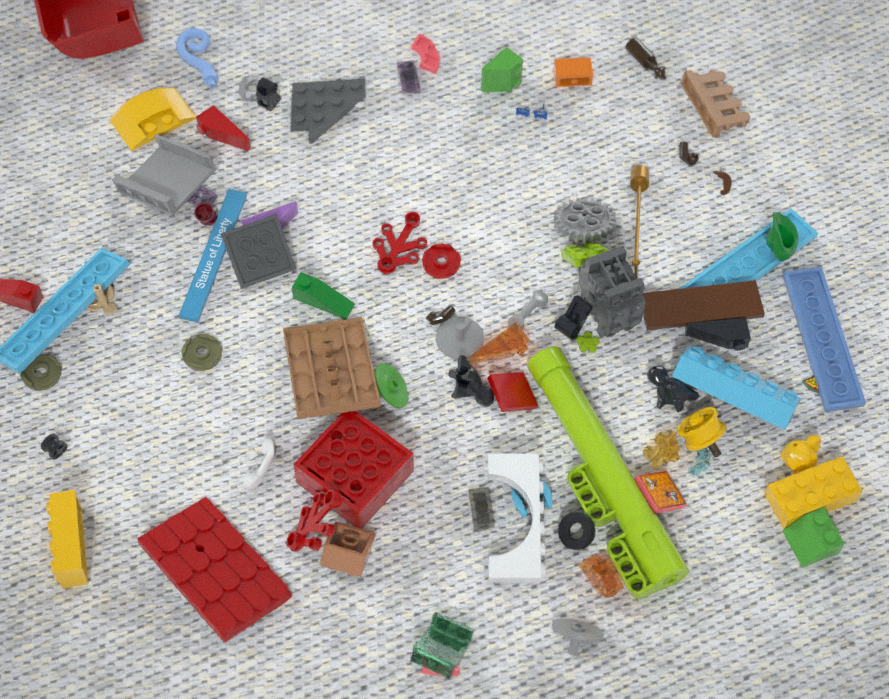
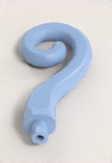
M198 28L183 31L176 41L177 53L186 63L201 72L203 81L209 88H215L218 76L213 66L205 60L192 55L185 46L189 39L200 38L202 40L201 43L196 44L190 40L188 47L193 52H202L210 45L209 35L204 30Z

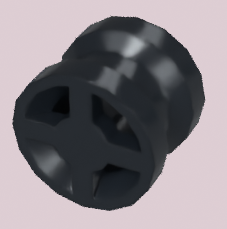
M55 433L48 435L41 443V449L44 452H48L53 460L58 459L67 450L68 446L64 441H60Z

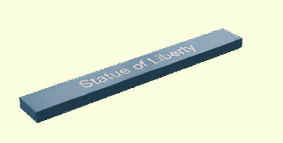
M228 189L180 310V319L199 322L226 252L220 234L235 229L246 201L247 193Z

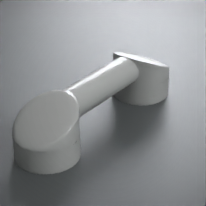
M540 291L534 292L532 301L519 314L510 317L508 330L515 334L520 333L524 327V319L536 307H545L548 303V296Z

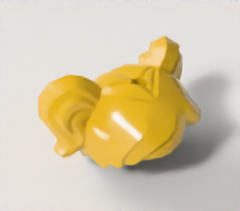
M810 435L806 440H792L785 445L781 452V458L785 465L793 471V475L816 466L821 436Z

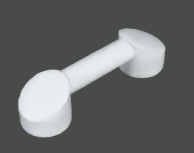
M270 438L264 440L261 453L266 456L256 474L247 473L243 481V488L253 490L263 481L275 457L274 440Z

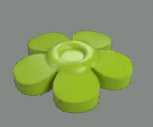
M586 332L584 337L579 336L576 342L580 345L579 350L581 352H586L588 349L590 353H594L597 351L596 345H599L600 340L598 337L592 338V333Z

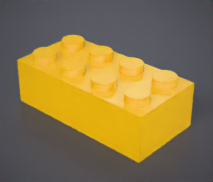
M841 456L768 484L764 495L783 529H786L805 514L821 508H825L828 513L858 501L863 490L845 459Z
M69 490L50 493V502H46V509L51 519L47 524L48 532L52 535V541H49L50 553L53 554L54 561H51L52 574H55V580L60 583L62 589L88 585L82 507L76 491Z

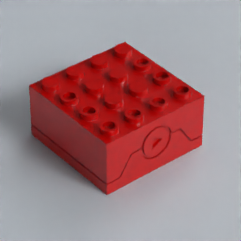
M357 411L341 413L293 464L295 480L298 485L313 496L317 492L326 494L330 489L339 492L343 497V502L340 507L332 508L331 510L354 527L362 529L414 472V453Z

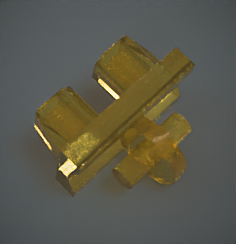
M672 430L669 434L660 432L656 436L655 443L658 445L656 448L647 445L643 450L644 458L650 461L651 467L656 471L663 463L667 464L669 461L676 463L680 459L677 453L680 450L679 443L676 440L677 434Z

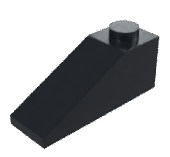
M746 318L687 323L685 329V336L736 351L748 348L751 339Z

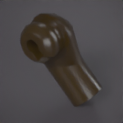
M449 305L438 316L432 311L426 316V319L431 325L440 324L447 321L455 313V308Z

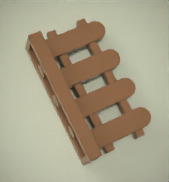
M713 69L707 74L699 75L698 73H693L692 70H687L684 72L680 84L712 138L719 136L722 129L729 131L731 127L738 125L741 128L746 127L750 120V115L747 112H739L738 109H740L742 101L738 98L731 99L730 96L734 88L731 85L722 84L726 77L723 72H715ZM713 84H715V85L717 86V87H712V88H707V87H706V86L713 85ZM724 98V101L715 102L714 100ZM731 111H732V113H733V114H731V115H726V116H723V114H722V113L731 112Z

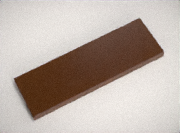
M756 280L642 294L646 300L643 317L647 331L684 327L687 323L737 318L754 319L762 318L765 315Z

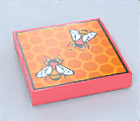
M667 471L641 474L634 478L654 514L683 509L687 505Z

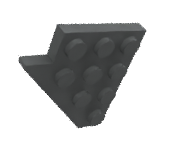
M366 79L292 83L291 131H309V144L315 142L350 112L358 102L366 98Z

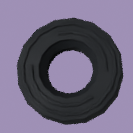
M568 513L559 523V539L568 549H585L591 545L595 538V524L585 513ZM575 523H579L583 527V534L579 539H574L570 533L571 527Z

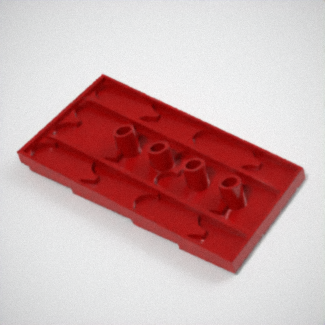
M207 497L202 498L181 511V513L179 512L137 538L141 548L224 643L286 603L292 597V592L288 589V586L270 569L265 560L245 541L244 537L227 521L226 517Z

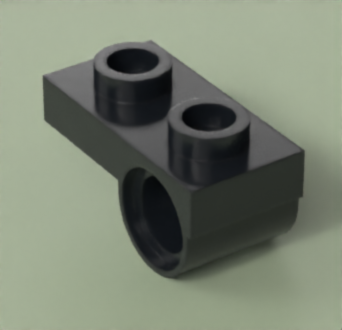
M579 295L574 296L566 313L561 315L556 321L555 329L569 339L575 340L593 305Z

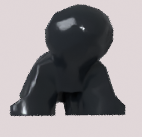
M460 355L458 357V367L449 370L448 373L449 377L456 380V388L451 397L456 399L474 396L479 405L484 407L491 406L494 402L492 389L482 386L481 375L478 370L469 363L466 356Z
M658 365L648 369V381L658 386V401L656 405L658 409L668 404L674 405L676 411L680 412L684 409L685 401L699 398V393L684 382L674 377H669L666 368Z

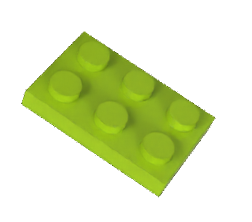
M587 241L582 246H577L576 244L565 246L566 249L560 250V253L564 260L576 268L581 267V263L586 262L587 258L609 250L596 243V241L593 243Z

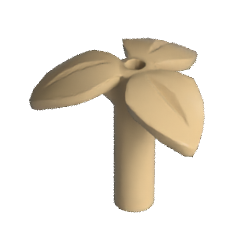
M99 284L94 285L93 290L98 301L94 300L86 309L97 312L103 307L104 314L114 313L117 310V306L114 303H108L114 299L112 286L110 285L103 291Z

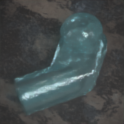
M706 448L697 451V464L688 469L693 477H696L710 467L711 456Z

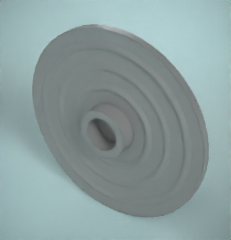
M465 317L448 319L440 325L436 333L438 348L443 354L453 359H458L460 355L466 356V359L474 356L480 351L484 342L481 327L475 321Z
M568 618L556 619L552 622V629L556 633L571 639L568 654L573 656L577 655L579 644H592L601 641L604 637L603 632L599 628L587 622Z

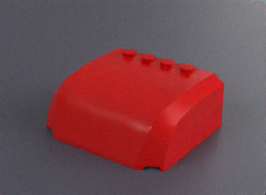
M34 0L42 36L58 51L71 58L86 59L144 43L133 0Z

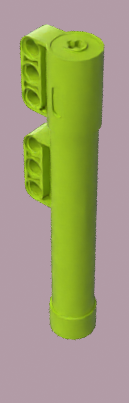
M556 346L541 350L529 360L527 368L536 384L542 388L583 461V464L568 473V482L583 511L593 520L595 527H603L614 520L619 524L623 534L608 542L607 551L630 595L635 599H643L656 591H661L680 582L689 573L688 567L659 517L654 515L572 373V367L560 347ZM576 478H583L582 482L578 484L573 483ZM586 495L593 496L589 501L583 500ZM596 512L603 513L598 519L592 517ZM617 547L623 549L620 554L612 553L613 549ZM627 565L633 566L630 572L622 571L623 567ZM637 583L643 584V588L639 591L632 589Z

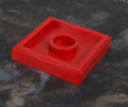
M524 372L490 374L488 376V382L501 412L534 410L538 407Z

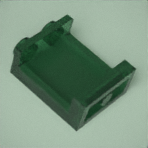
M435 612L431 624L420 642L417 641L413 646L410 661L451 679L471 644L474 629Z

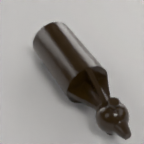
M637 37L630 39L625 49L643 68L655 71V79L662 78L666 80V68L664 66L658 67L656 56Z

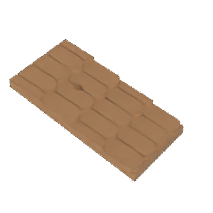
M362 317L283 328L297 420L381 407Z

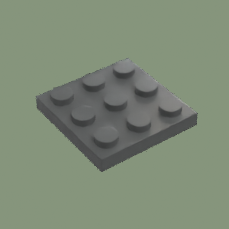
M277 214L220 234L240 289L296 270Z

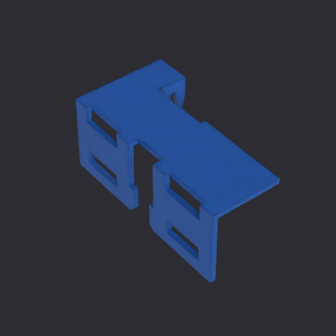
M516 107L517 116L529 117V109ZM534 110V118L547 120L548 112Z

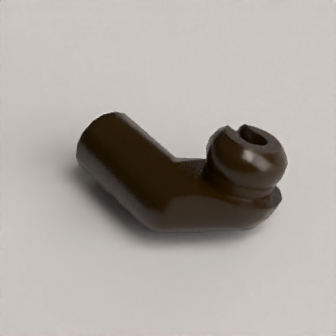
M687 142L679 143V158L688 165H695L699 160L698 155L688 152Z

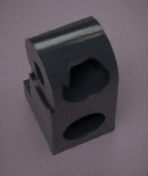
M265 77L259 80L256 86L257 105L269 111L275 108L281 100V95L277 94V83Z

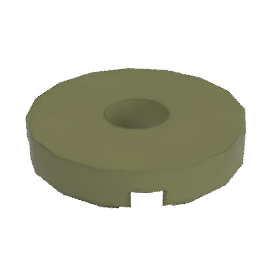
M198 334L192 339L189 338L183 345V361L189 368L195 371L210 370L221 360V345L211 335ZM199 349L207 350L204 356L196 354Z
M40 354L20 373V377L24 385L32 390H47L59 381L61 365L54 356ZM39 368L46 369V372L43 375L35 374L36 370Z

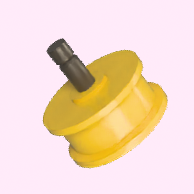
M705 407L697 410L678 425L676 432L680 437H684L686 440L685 446L689 451H697L708 447L715 458L721 455V451L717 448L715 442L725 433L727 426L725 422L718 419V411L715 407Z

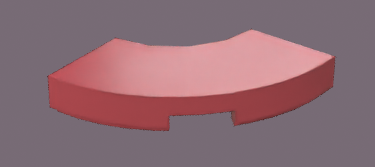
M419 33L411 45V49L421 57V69L437 74L440 56L435 48V44Z

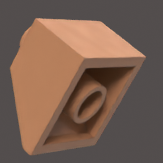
M335 521L334 533L331 537L327 538L324 544L320 565L348 573L352 576L361 577L366 567L376 533Z

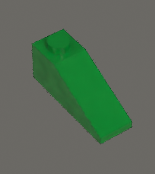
M300 272L292 286L293 299L343 319L348 318L355 305L354 302L318 278Z

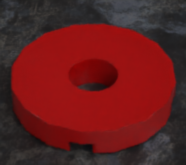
M435 244L424 252L422 264L427 274L434 278L444 279L457 273L461 265V258L458 251L454 250V247L451 245ZM438 258H445L447 262L439 264L436 260Z

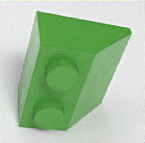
M507 47L482 68L481 91L510 92L513 88H518L522 83L523 58Z
M825 508L805 514L782 531L802 568L839 554L845 544Z

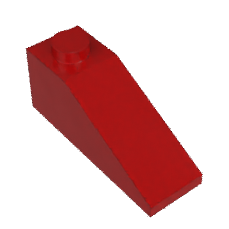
M214 105L196 116V127L202 135L205 134L212 140L246 151L251 149L249 137Z
M0 279V302L35 313L43 299L40 286L24 280Z

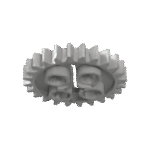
M576 198V202L569 200V204L563 202V206H558V210H555L554 228L557 229V233H562V237L568 236V240L574 238L575 242L582 240L583 243H586V240H590L593 243L594 239L601 241V237L607 238V235H612V230H615V212H612V207L607 208V203L601 205V200L594 202V198L590 201L584 198L583 201H580L579 198Z

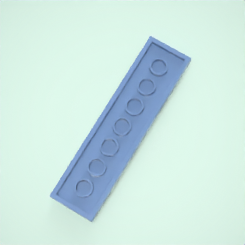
M822 267L784 272V283L825 412L864 407L866 401Z

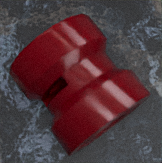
M201 203L195 208L194 215L202 225L211 226L215 224L217 213L210 204Z

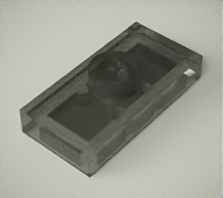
M489 487L468 489L473 529L495 528Z

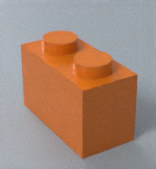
M591 57L554 59L553 71L556 87L592 85L593 69Z

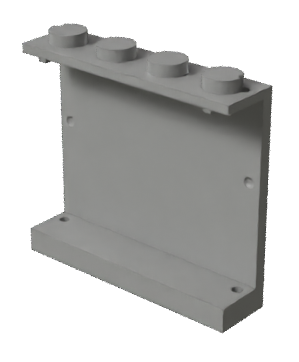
M156 134L154 137L159 148L128 179L116 175L112 181L119 193L173 216L217 169L213 163V158L209 154L201 153L194 148L184 146L180 142L176 143L167 137Z

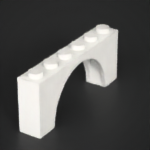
M488 453L487 479L505 483L517 490L526 500L532 518L530 532L517 548L502 555L489 556L488 582L540 583L541 576H545V563H541V555L545 553V545L540 543V535H544V522H540V514H544V502L540 501V494H543V481H539V473H543V461H539V454Z

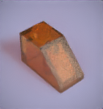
M594 554L578 564V567L596 592L606 599L615 596L618 591L624 588L616 567Z

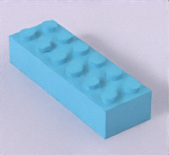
M690 346L681 355L672 377L784 430L792 420L801 401V398L794 391H785L779 388V385L775 382H766L755 373L742 371L740 366L732 363L727 364L723 362L721 357L716 355L710 356L697 346Z

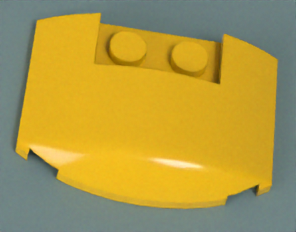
M156 88L140 93L126 101L110 118V122L129 149L133 151L155 140L154 136L156 134L163 136L195 120L196 116L175 88Z

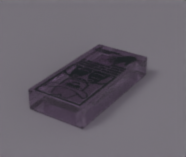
M415 61L397 62L396 67L402 94L421 92Z

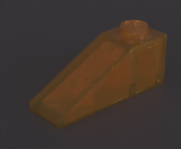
M515 322L471 355L468 361L472 365L510 358L516 354L521 356L529 349L527 346L530 343V339Z

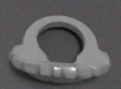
M248 75L242 78L239 84V94L242 99L254 101L256 90L249 92L247 87L252 82L259 81L261 77Z

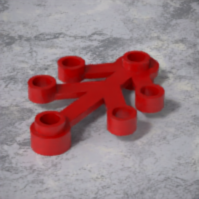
M412 211L405 215V227L397 241L393 235L391 224L385 223L381 226V233L386 236L391 249L387 255L383 239L375 238L372 242L373 248L377 250L380 257L377 268L381 273L391 274L396 270L397 266L407 263H418L419 255L416 252H410L408 256L396 258L400 253L417 248L423 250L427 247V240L423 237L405 243L413 228H417L420 225V215L417 212ZM390 228L389 231H384L383 229ZM380 242L381 245L376 246L375 243ZM419 242H424L425 244H424V245H419L418 243H419ZM415 256L416 259L411 260L410 257Z
M332 489L328 490L326 494L315 493L312 507L304 506L302 508L296 532L292 531L287 537L286 545L291 551L298 552L303 547L318 551L321 548L322 540L314 536L310 539L306 538L310 532L321 533L327 537L333 535L334 525L327 522L324 524L318 523L332 508L341 506L343 502L342 495Z

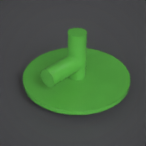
M386 363L379 364L374 371L379 398L382 396L388 404L395 408L405 407L409 401V396L403 377L391 365Z

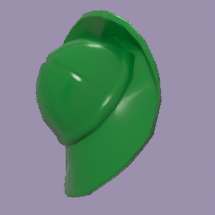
M773 212V226L767 234L766 243L779 261L788 260L795 253L798 246V232L796 226L787 217L779 212Z

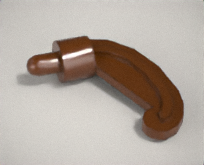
M715 170L714 174L718 175V178L723 179L724 190H721L720 194L727 195L732 186L731 177L724 171L720 170L719 172Z

